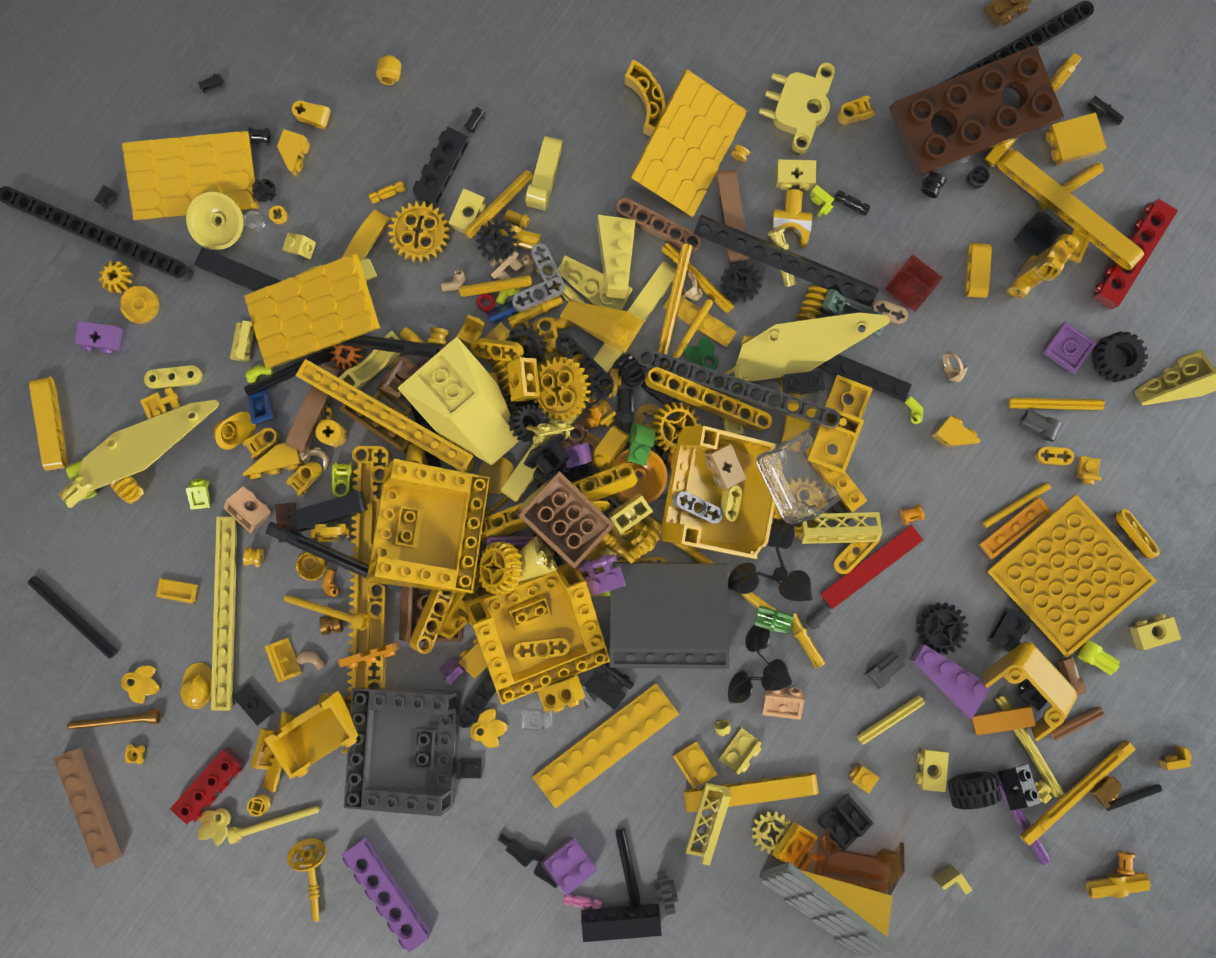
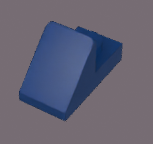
M267 390L248 396L252 424H260L276 418L271 408L270 395Z

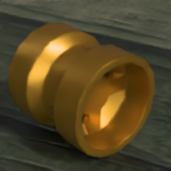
M328 616L319 618L320 630L323 636L329 635L331 632H343V620Z

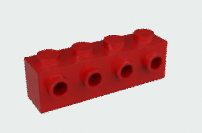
M229 747L223 749L173 804L170 810L186 825L192 821L197 822L203 815L201 811L205 807L209 808L216 801V794L218 792L222 793L230 785L228 781L232 777L236 778L242 772L241 766L245 762Z

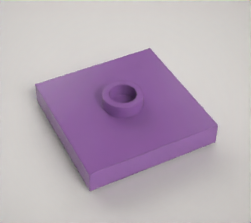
M1065 321L1042 353L1074 375L1097 343Z

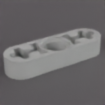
M677 491L673 494L672 504L674 507L707 523L717 524L722 520V510L719 507L686 491ZM682 497L683 500L689 501V503H681L679 498ZM697 502L701 505V510L698 513L694 511V505ZM707 511L713 512V514L715 515V517L712 518L711 515L705 514V513H706Z

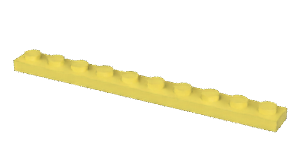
M216 517L211 710L231 711L233 703L238 521L233 517Z

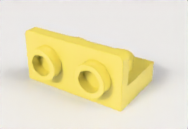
M249 321L237 322L230 355L231 360L250 362L255 336L253 323Z
M740 727L718 759L739 775L750 766L749 760L752 756L756 757L762 749L760 747L762 743Z

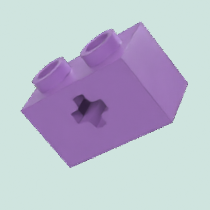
M78 321L74 344L81 346V350L93 352V349H100L101 353L112 354V351L119 352L123 329L116 326Z

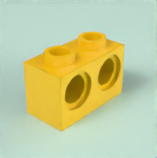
M578 675L537 691L545 712L552 710L553 713L563 710V706L566 705L569 708L579 705V700L585 697Z

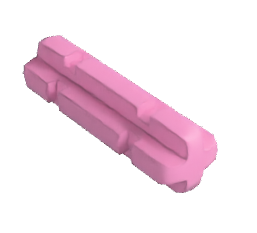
M573 894L564 895L563 899L564 905L571 906L573 904L574 907L585 909H600L602 903L600 899L594 898V900H591L590 897L573 896Z

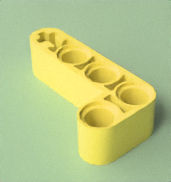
M544 136L532 184H529L526 194L527 207L546 211L563 148V140Z

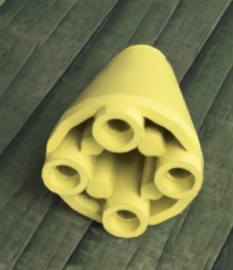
M539 536L531 539L518 552L522 555L520 561L523 562L521 565L523 571L520 573L522 579H519L518 582L547 575L558 570V566L553 559L554 550L549 545L546 546Z

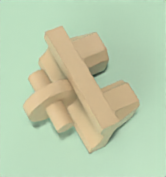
M516 251L512 252L513 256H508L506 261L500 258V261L496 262L494 258L489 263L492 267L497 263L500 264L489 275L492 279L502 280L511 278L504 271L508 265L515 272L523 266L517 257L519 254Z

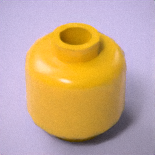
M386 55L378 59L376 77L381 83L393 85L399 81L402 66L400 61L392 55Z

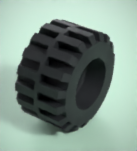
M1123 331L1113 333L1101 339L1100 343L1094 347L1096 350L1092 351V356H1095L1092 359V364H1096V367L1093 368L1095 371H1100L1098 374L1100 377L1106 376L1105 380L1119 382L1137 376V374L1143 371L1142 367H1145L1147 364L1144 361L1148 359V354H1145L1147 347L1142 345L1144 341L1142 339L1138 340L1136 334L1131 335V332L1123 333ZM1114 347L1121 348L1125 352L1127 362L1124 367L1114 362L1112 357Z
M970 772L955 776L947 781L951 803L954 808L964 810L979 809L994 805L1002 799L997 774L993 772Z

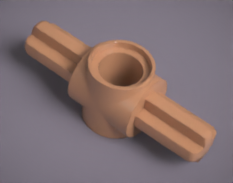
M585 412L578 423H573L572 427L574 429L569 430L570 434L577 433L580 438L573 439L569 436L566 440H563L564 442L561 444L563 448L582 442L587 434L586 420L590 418L591 413Z

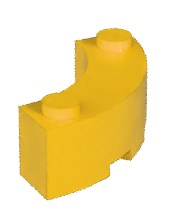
M632 60L625 75V85L633 89L643 101L646 110L643 133L651 137L666 108L665 97L660 84L652 76V73L639 62Z

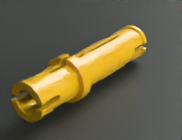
M558 296L526 311L508 316L507 319L511 327L514 328L544 312L545 314L549 313L548 310L564 303L561 297Z
M796 613L791 614L794 615L791 624L794 638L798 639L815 669L818 666H823L826 662L808 635V629L802 625Z

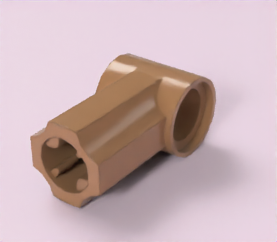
M1073 657L1055 661L1058 671L1074 687L1077 695L1086 693L1085 683L1078 674Z

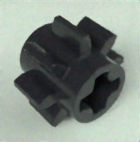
M257 179L252 185L253 196L260 202L272 201L276 196L275 185L269 179H262L261 181Z

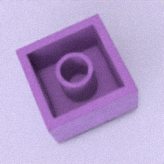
M569 837L539 861L562 894L566 896L597 871L594 864L573 837Z

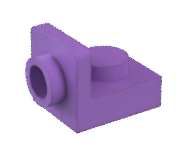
M451 657L439 669L446 677L445 681L449 685L465 671L454 657Z

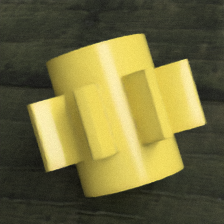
M1039 780L1038 783L1034 781L1040 802L1042 801L1046 804L1052 798L1049 794L1052 789L1042 780Z

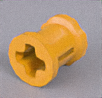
M916 504L915 507L909 509H900V516L904 525H908L909 522L915 520L922 521L925 519L920 504Z
M1117 851L1119 867L1116 868V872L1135 875L1133 858L1136 857V854Z

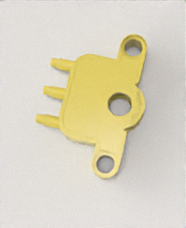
M830 63L821 64L815 78L799 72L792 73L788 77L772 73L771 79L785 85L781 94L774 91H766L765 96L778 101V105L775 111L760 108L759 114L773 119L774 125L778 129L794 134L791 149L796 155L806 153L816 127L824 122L829 112L830 103L826 96L835 74V68ZM821 72H827L829 77L822 76ZM814 105L818 108L819 112L811 113L807 106ZM796 142H804L805 147H799Z

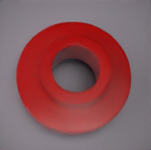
M486 293L480 294L476 303L481 311L489 312L494 309L496 301L493 295ZM484 300L490 301L488 306L483 305Z

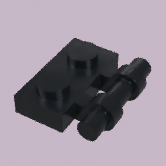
M607 662L600 665L605 672L600 674L596 670L585 684V687L615 710L626 696V693L621 690L622 687L626 686L631 690L634 683L629 680L630 677L626 674L623 675L617 669L610 668V664ZM612 675L619 682L617 685H614L607 678Z

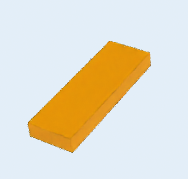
M1031 705L976 714L972 718L976 736L1036 726Z

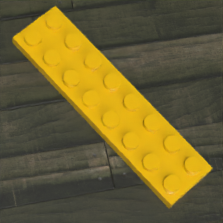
M654 683L534 774L532 778L556 809L673 720L679 713L657 683Z

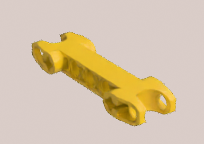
M1069 234L1058 236L1051 247L1038 256H1031L1024 262L1019 274L1008 286L1007 292L1015 298L1023 299L1033 287L1042 281L1055 279L1063 270L1067 259L1080 244L1079 240Z

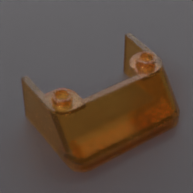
M830 829L825 830L819 842L814 874L891 895L905 872L904 843L902 842L899 843L895 851L882 849L877 852L876 856L839 850V844L830 838Z

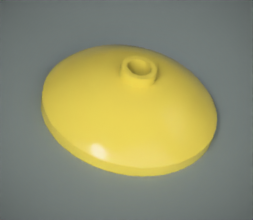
M220 192L203 193L191 202L187 210L186 223L193 239L205 248L211 250L226 249L235 244L242 234L244 220L241 209L226 194ZM218 217L222 219L221 224L217 221Z

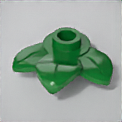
M705 337L700 339L698 347L688 346L684 350L685 357L691 363L715 370L719 363L717 356L714 354L715 348L713 343ZM708 359L711 360L712 365L707 366L705 361Z

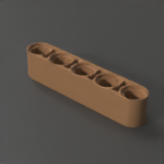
M736 169L716 172L723 224L745 232ZM727 248L729 263L749 260L748 256Z
M622 198L617 202L616 213L619 218L636 220V227L665 242H669L681 249L682 244H687V241L695 240L697 245L692 247L691 254L699 250L701 238L693 234V231L628 198ZM626 205L630 210L622 212L620 207ZM639 214H644L647 217V219L644 221H639L637 219V216ZM659 222L663 224L664 227L660 230H657L654 228L653 225ZM677 231L680 233V237L673 238L670 233Z
M325 363L320 367L338 378L342 375V369ZM311 386L287 436L286 446L304 453L307 451L315 435L316 427L321 422L332 398L330 395Z

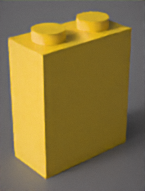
M1096 112L1052 124L1046 130V140L1050 143L1052 149L1051 156L1057 166L1101 154L1107 149Z

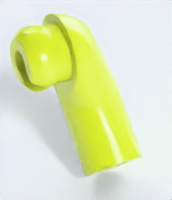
M521 288L500 291L496 302L504 305L507 297L519 293Z
M255 365L246 372V380L248 383H254L261 374H273L274 368L266 369L265 365Z
M910 396L904 403L911 409V422L919 424L923 420L924 409Z

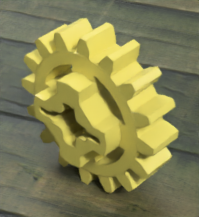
M766 810L765 816L760 813L761 819L754 818L756 826H751V830L755 831V833L751 834V837L757 838L754 841L755 846L760 844V851L766 848L767 854H770L771 850L776 848L780 837L784 836L790 826H787L790 824V820H784L785 815L783 813L778 816L776 810H774L773 814ZM774 820L781 822L783 825H776ZM766 822L765 826L760 829L761 825ZM771 826L775 830L773 838L769 834ZM761 839L769 840L770 844L764 843Z

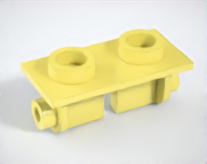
M558 420L550 424L541 423L530 428V430L535 432L533 442L538 445L559 433L565 436L563 440H566L570 436L569 430L574 429L564 420Z

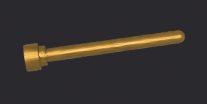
M157 708L149 709L145 714L73 721L67 724V728L72 730L136 722H146L154 725L161 722V712Z

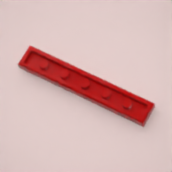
M910 525L854 567L851 572L845 574L821 592L820 595L828 606L834 609L923 541V538L913 525Z

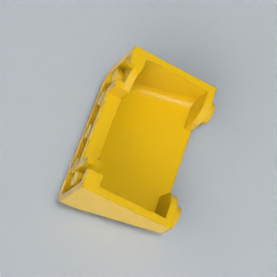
M337 690L276 729L264 740L288 777L292 779L295 776L300 778L308 773L309 770L307 768L340 746L345 745L348 748L356 743L358 733L343 696Z

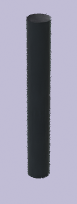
M1160 784L1111 801L1109 802L1110 807H1105V809L1111 811L1162 791V787Z

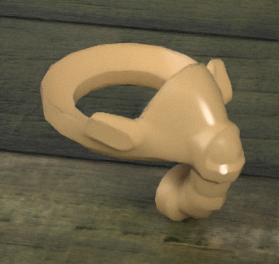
M687 271L686 275L692 279V287L689 290L683 287L681 296L698 301L702 298L703 290L701 288L697 289L698 284L695 275Z
M947 352L943 355V370L948 373L947 378L950 381L959 383L962 381L968 368L963 366L961 359L955 353ZM950 356L954 357L957 360L959 366L958 369L954 368L950 364Z
M308 447L305 453L299 451V456L304 464L309 463L310 457L316 455L323 459L322 472L328 468V456L321 451L320 447Z

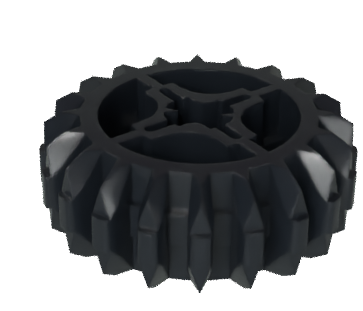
M936 602L934 607L930 604L928 605L929 611L927 609L922 610L925 616L918 615V618L922 620L921 623H915L916 626H920V629L915 630V633L922 634L917 639L918 641L925 640L922 644L929 646V648L939 654L942 651L943 654L947 655L949 652L948 648L951 652H955L954 646L961 648L962 646L959 641H966L962 637L963 634L968 635V631H965L964 627L969 625L968 623H962L966 616L959 617L962 611L960 609L955 611V605L949 607L948 603L944 602L941 606L940 602ZM945 612L953 620L944 621L942 617H939L938 613ZM933 617V627L928 630V623ZM940 625H946L945 628H943V632L939 631V629L941 628ZM956 627L955 634L952 638L950 632L952 628ZM939 635L945 643L937 644L930 637Z

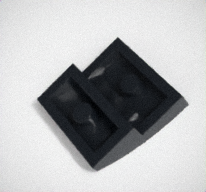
M849 794L838 800L817 820L842 851H846L858 837H862L874 824Z

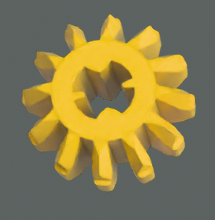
M109 261V266L103 265L104 271H98L102 275L98 279L99 282L103 283L102 288L108 289L110 293L115 291L122 293V288L127 290V283H132L128 279L133 276L131 272H128L129 267L123 265L120 261H117L116 264L113 261Z
M132 476L110 483L114 492L126 503L132 504L144 494L142 487Z

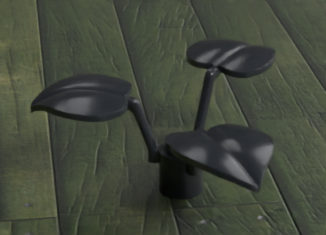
M782 518L772 523L767 543L770 547H776L775 550L781 567L776 568L771 576L763 572H756V566L753 563H742L731 572L728 579V589L740 594L751 593L759 585L758 576H763L772 581L775 580L779 584L780 594L787 600L804 602L813 599L811 580L808 574L802 570H794L789 573L786 570L779 548H789L795 539L794 526L788 518Z
M754 625L748 631L745 639L746 648L750 652L757 651L758 655L768 663V666L763 670V677H748V673L745 671L738 672L733 676L728 687V699L731 704H740L749 699L753 691L752 680L761 681L762 687L767 691L781 690L793 684L785 662L780 659L770 661L761 652V649H766L770 643L769 629Z

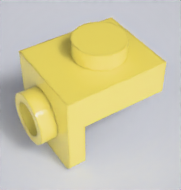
M288 232L282 250L311 259L316 242L304 235Z

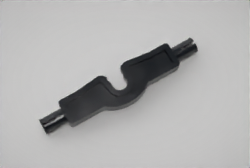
M503 833L499 836L497 840L506 846V852L512 855L524 867H527L532 860H536L538 865L534 870L535 876L546 881L552 887H557L539 862L545 857L542 853L526 848L515 838L510 840Z

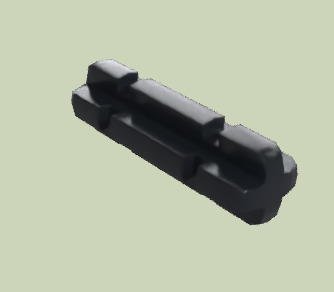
M841 190L837 191L834 197L835 201L843 202V205L854 211L858 210L864 216L868 214L870 205L862 204V201L849 194L848 196L845 195L846 193Z

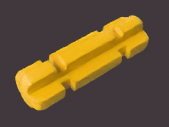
M400 180L395 182V185L390 184L378 189V192L373 191L369 193V198L375 204L380 199H387L396 195V192L401 193L406 189L404 183Z

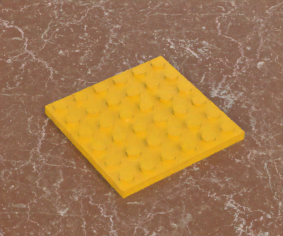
M1077 494L1070 497L986 571L1066 658L1157 582Z

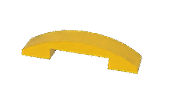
M374 209L354 235L342 258L358 254L359 260L365 259L378 236L382 235L391 218Z

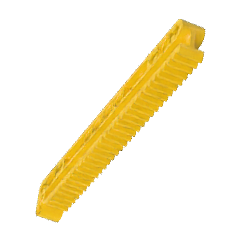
M357 446L352 452V458L358 463V469L353 470V473L358 475V477L353 478L357 485L352 486V488L356 489L357 492L363 491L368 510L358 513L351 518L356 521L355 524L351 525V527L356 528V531L351 532V535L356 536L355 539L351 540L356 546L351 548L355 554L350 557L368 565L380 497L376 495L377 492H380V486L376 485V483L383 484V479L379 480L377 478V472L382 469L385 471L384 466H377V463L381 464V459L377 456L381 454V451L386 454L385 457H382V464H386V466L392 461L391 452L382 446ZM365 450L367 454L366 458L364 460H359V452ZM350 571L355 577L350 579L354 585L350 586L349 589L354 590V593L350 594L349 597L354 598V601L349 602V605L354 606V608L349 610V612L368 616V623L364 630L356 629L353 625L348 626V628L353 630V632L348 634V636L353 637V640L348 641V644L353 645L352 648L348 649V652L355 655L387 645L388 588L378 583L366 581L367 578ZM376 585L382 587L380 595L374 593L373 589ZM375 604H379L382 608L379 615L373 612ZM384 655L377 656V660L370 663H365V660L357 662L358 666L351 668L352 671L347 673V675L352 677V679L347 680V683L352 685L347 688V691L351 692L350 695L346 696L347 699L351 700L352 688H371L372 682L378 683L380 688L386 687V658H384ZM376 663V666L380 667V669L376 671V677L380 676V678L371 679V677L375 675V669H372V665H375ZM351 702L346 704V706L351 708Z

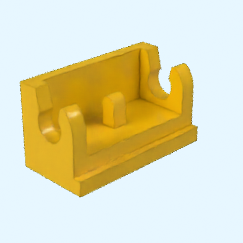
M289 638L264 647L278 683L302 674Z

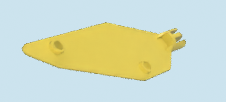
M852 313L775 324L744 343L735 367L724 374L729 375L734 372L735 375L733 377L751 382L780 378L784 374L810 372L886 326L890 319L886 315ZM859 325L865 326L864 332L858 331ZM735 385L732 390L739 387L740 385Z
M210 400L190 403L111 434L83 458L78 477L60 491L58 495L69 508H72L92 490L147 469L219 406L218 401Z

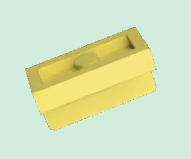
M949 865L933 877V880L943 890L955 883L966 895L972 891L963 875L952 865Z

